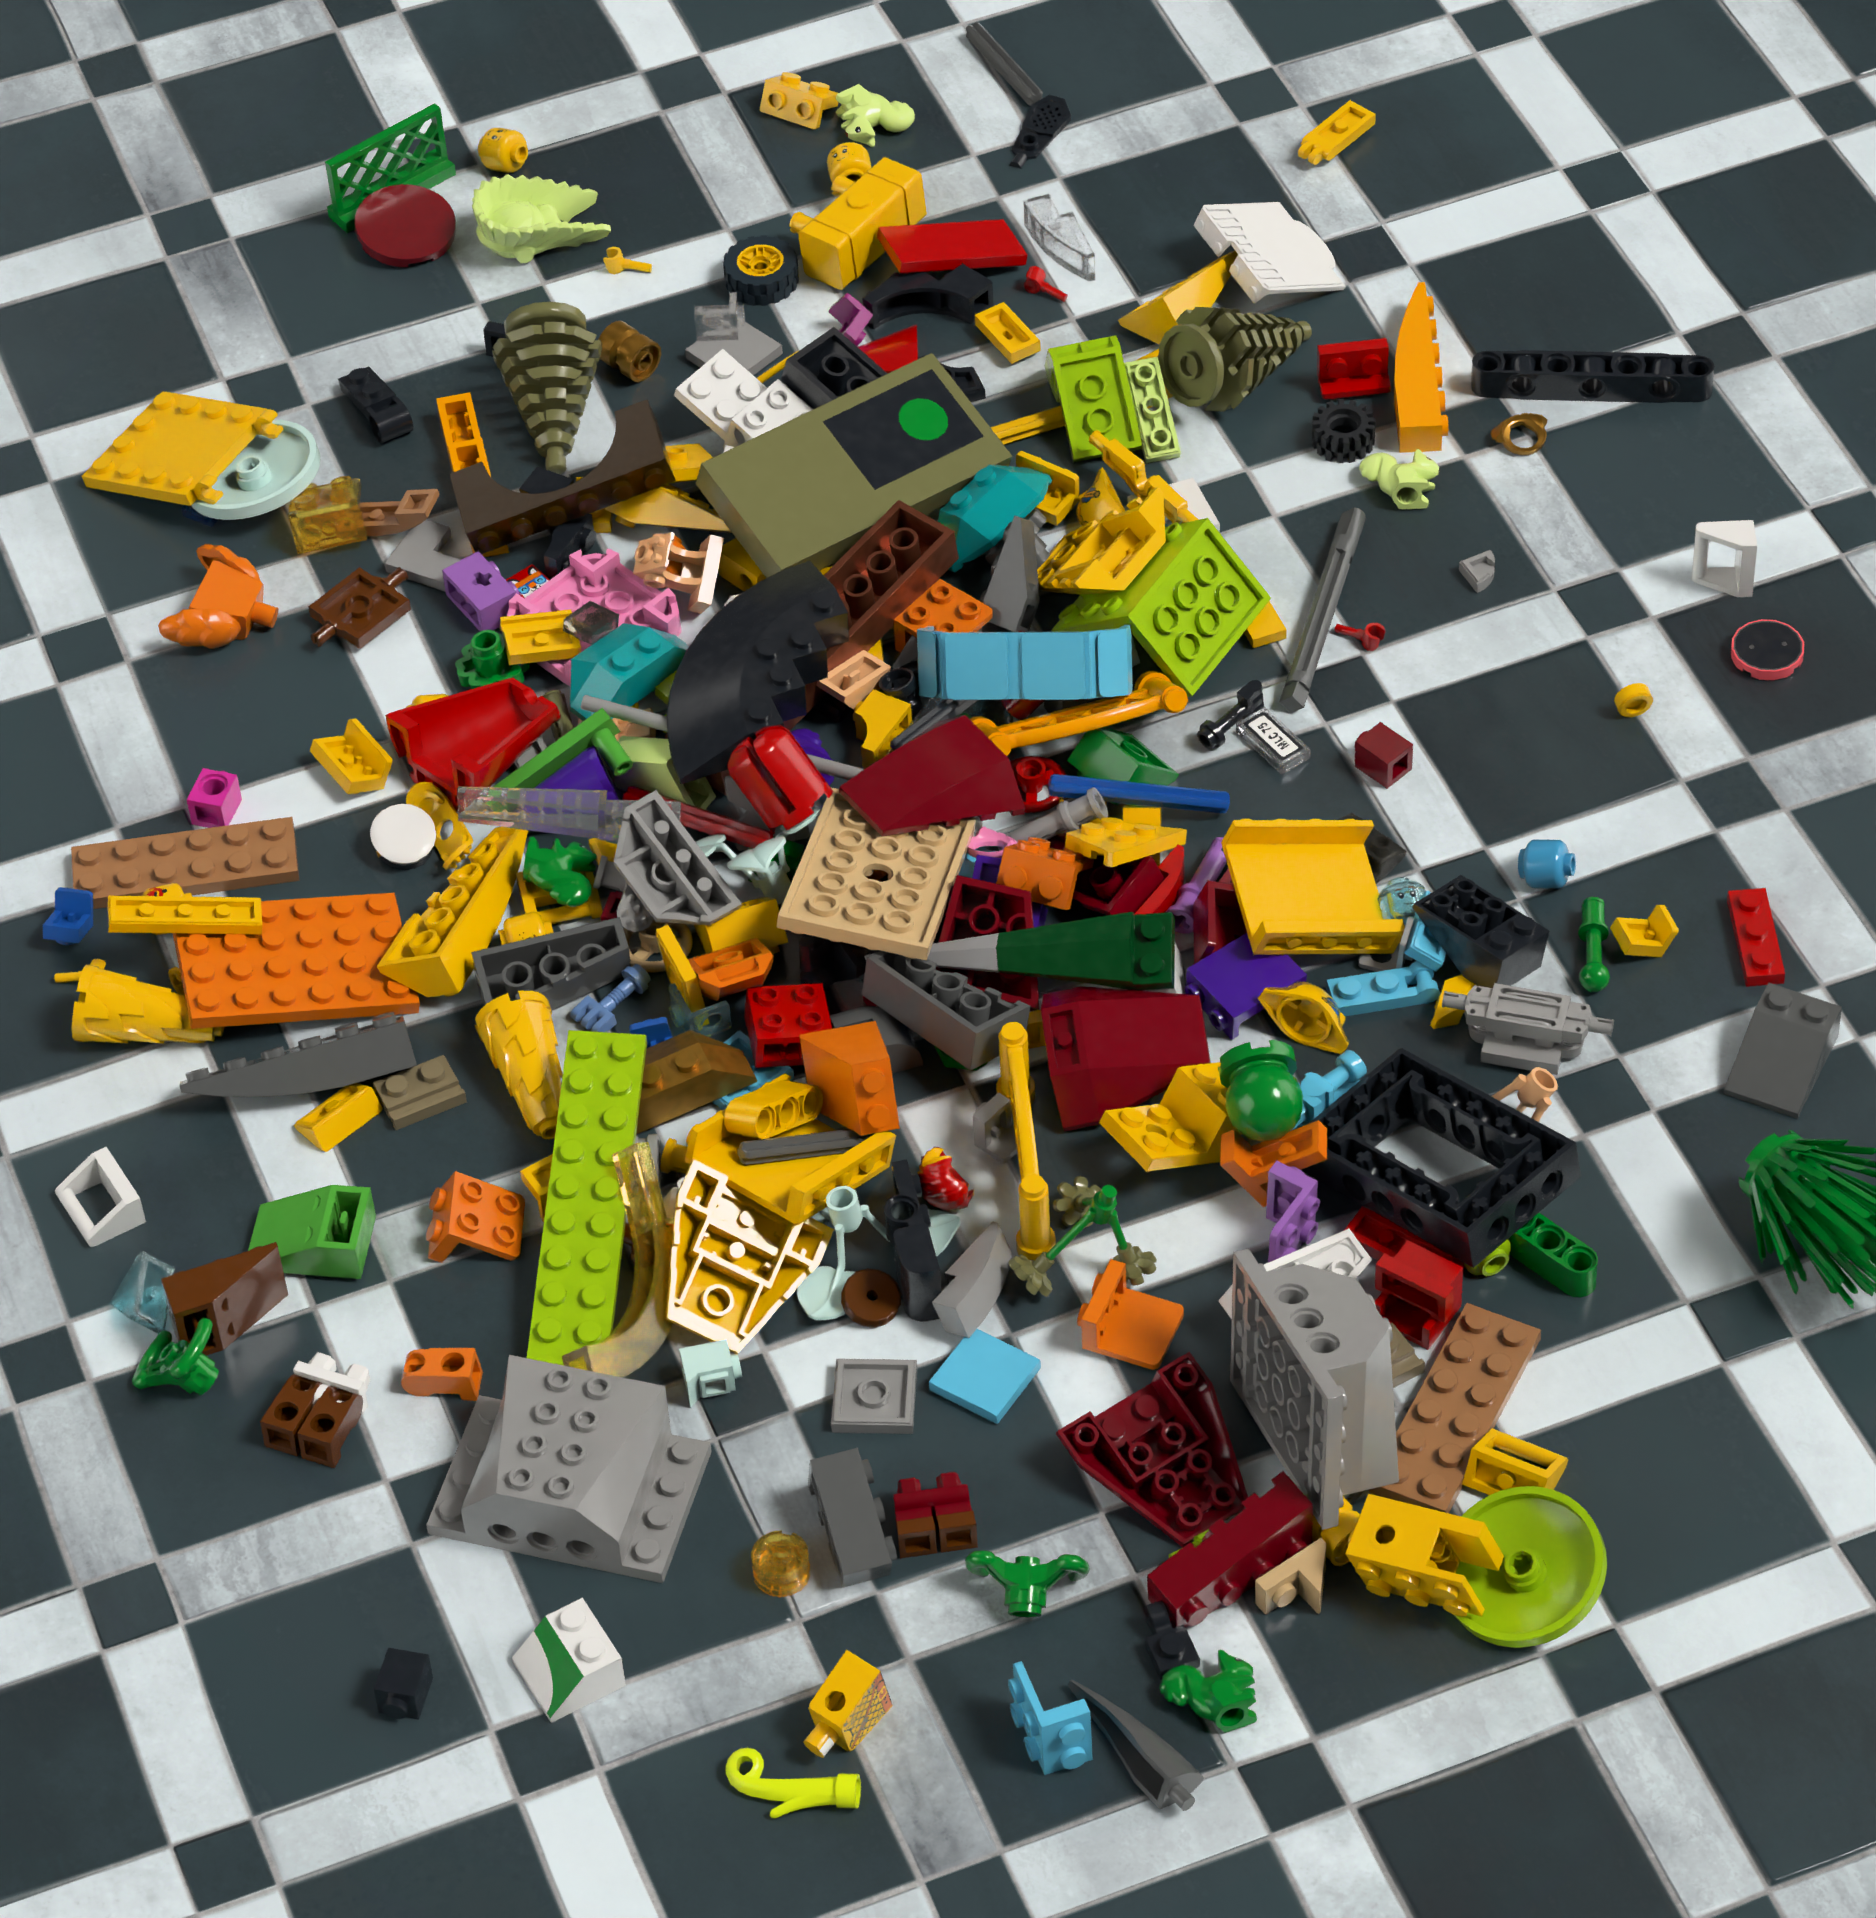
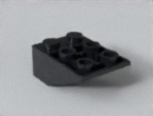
M1462 875L1415 902L1413 905L1415 912L1461 974L1477 986L1493 988L1494 983L1511 986L1541 967L1550 931Z

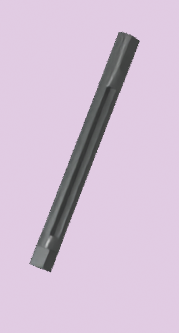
M1356 507L1341 514L1328 558L1290 672L1287 676L1279 702L1290 713L1300 710L1305 706L1317 664L1366 520L1364 512Z

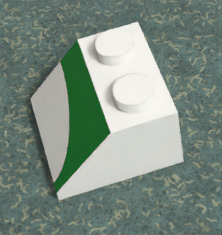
M583 1598L546 1615L512 1657L514 1665L551 1723L626 1686L622 1658Z

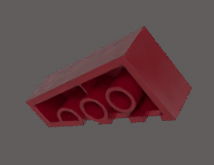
M1284 1471L1271 1479L1275 1486L1259 1498L1254 1492L1241 1502L1244 1509L1228 1523L1219 1519L1210 1526L1202 1539V1543L1197 1547L1191 1542L1147 1575L1148 1600L1151 1603L1163 1601L1172 1628L1185 1625V1627L1198 1625L1208 1614L1223 1605L1233 1604L1243 1593L1255 1587L1256 1579L1312 1544L1313 1504Z

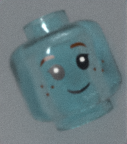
M1398 877L1390 880L1378 895L1382 918L1403 919L1406 926L1408 917L1414 918L1416 912L1413 909V905L1426 892L1425 887L1417 881L1409 880L1407 877Z

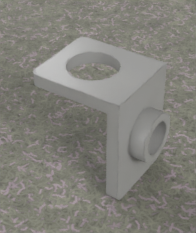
M1408 917L1401 942L1394 953L1391 954L1392 958L1390 961L1379 963L1374 961L1370 954H1361L1358 966L1378 972L1403 968L1406 960L1412 961L1413 958L1404 954L1414 918Z

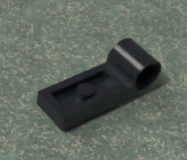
M369 366L354 369L348 375L338 378L341 391L369 419L372 432L379 443H384L413 431V421L405 404Z

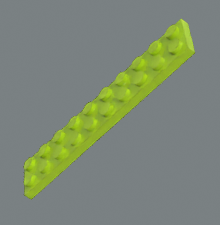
M568 1030L527 1351L528 1359L603 1374L608 1373L646 1056V1035Z

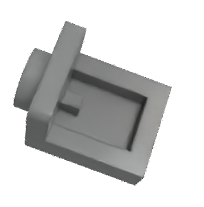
M997 1093L990 1101L982 1103L973 1115L974 1145L1004 1164L1017 1153L1014 1126L1011 1120V1100L1001 1093Z

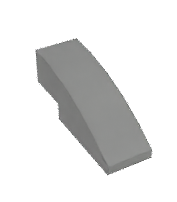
M992 1222L945 1272L949 1284L934 1299L932 1304L945 1331L948 1333L970 1338L994 1306L1005 1284L1010 1268L1008 1262L1011 1259L1012 1252L999 1223Z

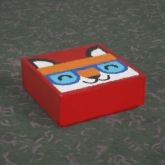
M533 564L506 579L507 582L511 581L515 584L520 596L526 598L550 580Z

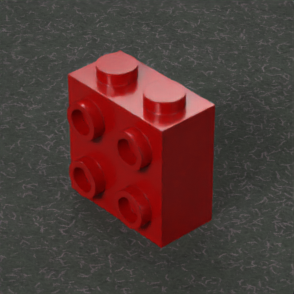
M823 983L750 987L746 989L745 1020L755 1068L804 1065L799 1035L832 1029Z

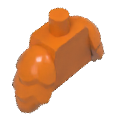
M204 544L198 547L196 552L202 565L207 569V573L189 609H183L175 615L166 617L158 625L159 631L164 638L178 642L182 646H205L213 649L225 646L235 639H246L254 623L273 628L279 609L278 607L263 603L264 584L260 581L257 570L249 560L237 556L230 549L222 545Z

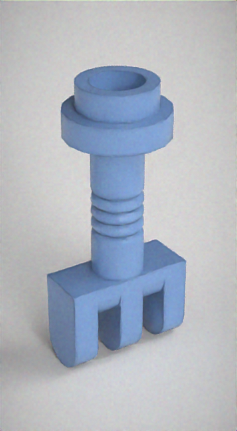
M635 964L633 967L627 966L621 972L624 980L599 1003L588 995L571 1011V1018L576 1022L581 1021V1025L587 1030L592 1029V1032H608L617 1024L615 1015L611 1011L633 991L642 994L647 990L648 983L651 981L649 974L638 964Z

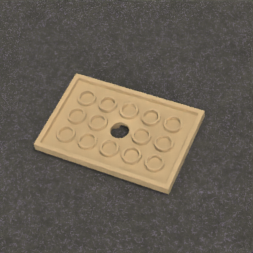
M831 788L833 793L829 799L826 798L778 914L777 928L789 930L796 934L812 935L833 942H844L862 946L869 950H880L903 955L906 958H917L927 961L952 894L956 876L959 875L968 846L975 832L976 819L970 817L960 820L959 825L947 827L942 822L931 823L928 830L881 837L839 793V789ZM874 870H882L888 873V880L883 882L866 877L872 875Z

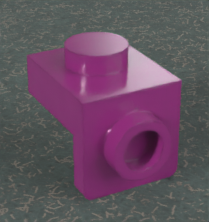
M846 293L830 307L828 312L842 324L839 331L853 344L858 346L866 336L863 329L873 314L858 300Z

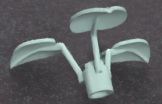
M823 806L812 807L814 813L789 830H786L783 825L776 827L775 834H773V836H776L775 838L768 839L755 848L746 850L739 855H736L725 843H722L726 840L724 834L708 836L696 841L706 857L713 852H724L731 859L727 863L729 869L742 870L752 881L755 888L760 887L764 897L776 898L777 903L781 904L784 902L791 885L786 874L790 871L784 852L786 837L801 830L817 818ZM776 853H778L780 865H777L776 861H771Z
M839 1186L832 1189L826 1196L827 1207L811 1217L825 1225L830 1221L835 1227L838 1257L837 1269L829 1266L817 1267L797 1288V1296L801 1307L808 1317L814 1320H830L846 1314L841 1304V1292L847 1279L855 1271H844V1233L855 1231L863 1217H865L889 1241L886 1236V1228L870 1213L868 1205L860 1206L856 1191L848 1186ZM928 1209L931 1227L928 1228L936 1256H938L945 1250L958 1230L960 1217L952 1213Z

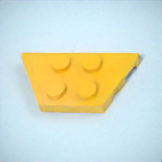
M1106 817L1101 818L1100 823H1085L1081 825L1080 829L1067 832L1065 848L1079 852L1090 859H1096L1097 855L1104 856L1103 865L1115 867L1175 848L1177 844L1185 845L1187 830L1123 823L1121 819Z

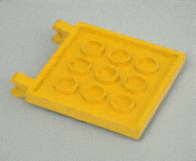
M162 391L133 420V423L113 441V444L93 462L92 466L81 477L88 488L191 506L196 500L215 504L224 495L222 491L212 488L217 481V477L257 434L275 439L284 428L272 423L278 414L271 409Z

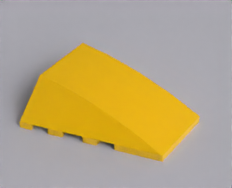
M1158 486L1150 490L1144 501L1140 497L1129 501L1126 505L1129 510L1119 513L1114 509L1106 513L1099 523L1093 520L1064 535L1050 551L1049 558L1037 569L1039 590L1080 595L1124 591L1166 542L1163 490Z

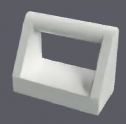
M1753 520L1700 522L1696 525L1691 577L1693 582L1735 597H1752L1757 554V540ZM1709 540L1736 549L1734 567L1707 568Z
M107 1147L92 1153L55 1189V1194L90 1247L104 1243L146 1222L140 1197ZM102 1183L116 1206L97 1225H94L75 1195Z

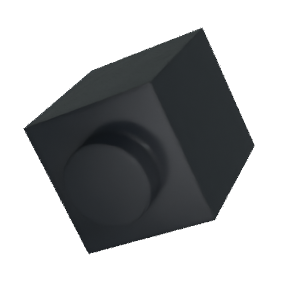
M388 1648L374 1687L379 1713L386 1714L395 1719L406 1717L419 1720L433 1680L428 1654Z

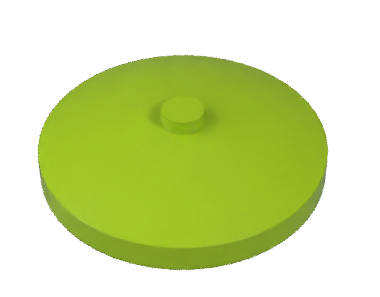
M1520 1486L1498 1491L1485 1497L1461 1516L1484 1522L1504 1555L1499 1571L1464 1562L1459 1563L1456 1574L1466 1577L1485 1609L1482 1616L1467 1613L1465 1617L1454 1615L1473 1635L1486 1642L1503 1647L1537 1646L1566 1634L1576 1627L1591 1611L1601 1594L1605 1582L1607 1555L1604 1541L1596 1524L1588 1512L1575 1500L1552 1489Z

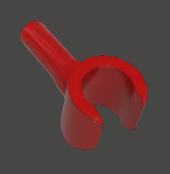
M1037 266L1029 268L1026 274L1027 279L1024 283L1027 292L1035 294L1042 291L1062 302L1066 301L1068 294L1044 281L1046 273L1042 268Z
M1370 623L1365 627V630L1340 624L1335 626V633L1361 640L1362 646L1367 651H1374L1378 648L1379 642L1384 639L1386 631L1384 626L1379 623Z

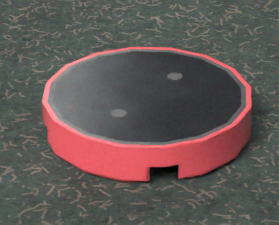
M1764 619L1748 622L1739 628L1732 638L1731 659L1736 668L1742 672L1743 669L1750 672L1753 678L1759 680L1786 678L1793 674L1794 669L1798 666L1800 667L1803 662L1804 641L1799 632L1786 623Z

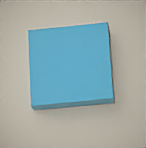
M976 1329L970 1338L964 1337L930 1379L929 1390L998 1424L1041 1369V1361L1016 1347Z

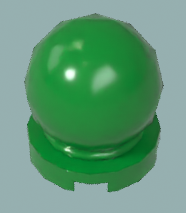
M1269 1040L1270 1047L1251 1049V1044L1248 1042L1231 1048L1220 1057L1221 1066L1218 1067L1220 1081L1222 1085L1228 1088L1225 1102L1227 1115L1233 1127L1248 1139L1258 1141L1280 1139L1295 1127L1301 1117L1303 1094L1297 1079L1293 1076L1297 1070L1294 1049L1286 1042Z

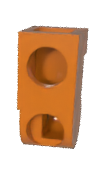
M475 1348L417 1349L410 1351L406 1356L401 1386L406 1392L415 1396L424 1397L433 1393L460 1394L461 1400L477 1401L483 1370Z

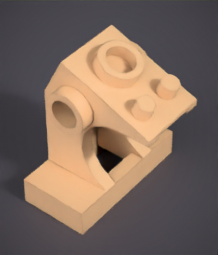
M672 532L653 534L651 538L640 540L635 551L633 574L644 579L643 583L646 586L652 588H664L665 586L690 593L688 611L702 614L712 603L724 538L710 534L700 544L699 551H689L674 546L675 533ZM669 560L682 563L680 576L665 570L668 567Z

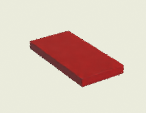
M1004 219L878 227L877 232L879 242L900 273L954 270L962 263L971 269L1026 265L1028 256Z

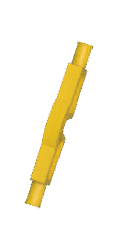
M1099 430L1094 431L1089 436V443L1093 444L1103 453L1104 463L1123 478L1131 491L1137 497H1140L1142 501L1148 496L1150 490L1159 486L1164 494V516L1172 523H1186L1199 520L1188 510L1187 501L1174 491L1160 475H1153L1147 479L1145 464L1142 459L1129 451L1118 440L1114 438L1109 441Z

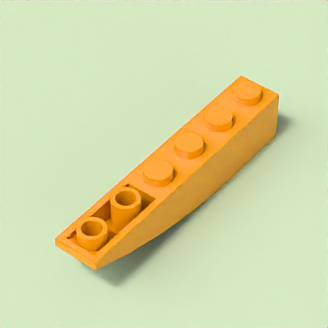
M1418 282L1408 303L1400 327L1395 354L1394 410L1399 453L1415 452L1416 449L1421 450V452L1442 451V436H1448V416L1441 415V412H1445V392L1438 391V388H1442L1443 384L1442 367H1435V364H1439L1440 361L1439 343H1432V340L1437 339L1436 319H1429V317L1434 316L1433 296H1427L1425 282Z

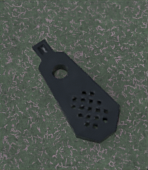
M1048 95L1032 104L1012 147L1015 157L1009 166L1022 169L1027 160L1036 159L1071 121V114L1064 98Z

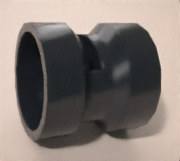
M896 668L888 671L880 678L879 686L881 692L911 704L912 716L919 713L923 708L924 701L922 696H919V690L916 688L917 683L913 671L908 668Z

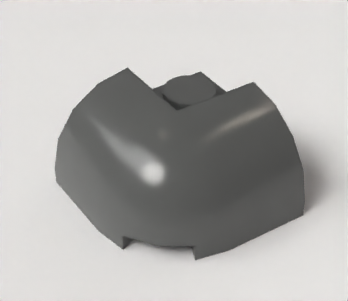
M862 1006L830 1015L832 1029L876 1021L890 1057L892 1074L923 1065V1059L909 1027L879 1006Z

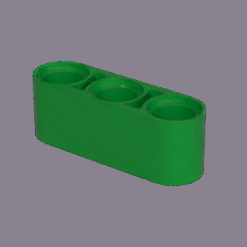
M1541 1213L1535 1215L1508 1238L1511 1244L1509 1255L1564 1293L1572 1297L1581 1298L1590 1295L1595 1290L1598 1266L1596 1252Z

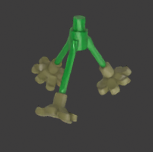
M1077 1176L1074 1179V1186L1067 1182H1061L1057 1186V1191L1063 1198L1054 1200L1053 1208L1056 1212L1065 1211L1061 1219L1065 1226L1071 1227L1077 1220L1079 1221L1048 1253L1043 1252L1035 1261L1019 1255L1014 1256L1008 1262L1010 1268L1014 1270L1020 1280H1027L1026 1289L1031 1294L1036 1295L1039 1290L1042 1295L1048 1297L1053 1288L1051 1287V1281L1047 1278L1046 1271L1055 1263L1054 1258L1084 1228L1090 1227L1093 1222L1099 1225L1106 1223L1111 1225L1118 1243L1116 1248L1118 1255L1113 1260L1126 1263V1284L1128 1279L1131 1285L1144 1283L1142 1273L1147 1275L1154 1273L1156 1270L1154 1263L1157 1259L1151 1251L1142 1252L1139 1246L1132 1247L1131 1243L1126 1242L1119 1224L1117 1211L1115 1210L1117 1205L1115 1198L1117 1195L1116 1188L1112 1185H1105L1100 1189L1095 1184L1088 1187L1087 1178Z

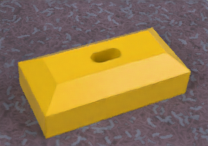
M1004 302L975 314V325L1011 364L1041 351L1040 340Z

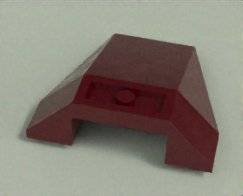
M1086 986L1043 995L1041 1015L1049 1071L1064 1131L1099 1125L1105 1110L1135 1107L1167 1090L1178 1067L1211 1063L1199 995Z
M1190 1351L1159 1369L1152 1382L1097 1416L1094 1417L1092 1412L1089 1411L1056 1432V1435L1079 1468L1182 1547L1192 1542L1196 1535L1208 1530L1219 1519L1226 1521L1244 1509L1241 1502L1248 1498V1494L1214 1386Z

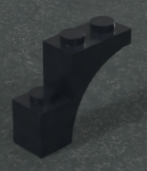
M963 263L950 273H947L940 281L925 272H895L885 282L874 290L869 291L862 298L863 306L873 314L867 326L876 329L895 318L920 313L948 315L972 324L975 321V314L994 306L993 283Z
M537 466L519 488L520 493L527 494L547 493L565 488L573 484L574 480ZM587 514L547 529L552 536V541L548 550L543 555L546 577L552 579L570 566V554L581 549L583 555L586 550L589 551L593 547L596 540V532L593 527L592 514Z

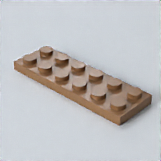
M293 817L71 847L74 889L91 891L93 893V909L107 907L108 896H143L144 891L148 888L171 883L179 884L184 894L200 895L300 881Z
M1466 1303L1396 1432L1399 1482L1369 1489V1492L1384 1498L1449 1513L1464 1486L1462 1482L1471 1449L1492 1428L1494 1429L1541 1340V1329Z

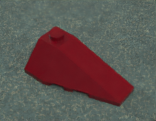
M1067 831L1048 839L1051 842L1050 848L1063 850ZM1097 855V858L1094 859L1093 868L1078 872L1072 898L1082 907L1105 915L1133 912L1135 914L1165 878L1152 856L1143 857L1115 867H1108L1103 865L1104 856Z

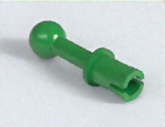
M1599 897L1584 899L1581 905L1582 924L1578 929L1579 938L1586 942V964L1580 970L1579 981L1582 987L1590 992L1602 991L1610 980L1609 971L1602 964L1601 942L1606 940L1609 935V928L1605 924V903Z

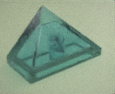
M142 1251L136 1257L110 1304L127 1318L159 1334L165 1330L168 1315L161 1278L173 1275L175 1268Z

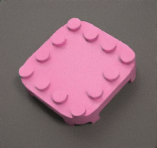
M581 549L570 554V566L526 598L516 593L508 602L509 610L507 616L571 609L572 619L575 622L581 644V652L623 623L651 627L679 636L681 633L676 595L669 587L661 592L657 588L646 586L643 583L644 579L634 575L631 570L620 563L619 553L611 549H607L606 554L593 553L582 555ZM572 658L535 662L571 687Z

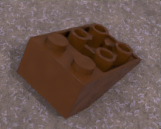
M276 1242L265 1246H258L237 1255L217 1259L211 1263L186 1271H179L173 1275L161 1278L172 1327L178 1342L185 1340L190 1343L201 1319L207 1318L212 1321L213 1327L210 1337L202 1351L206 1356L226 1349L288 1296Z

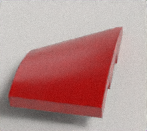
M917 324L858 346V348L885 372L895 371L918 359Z

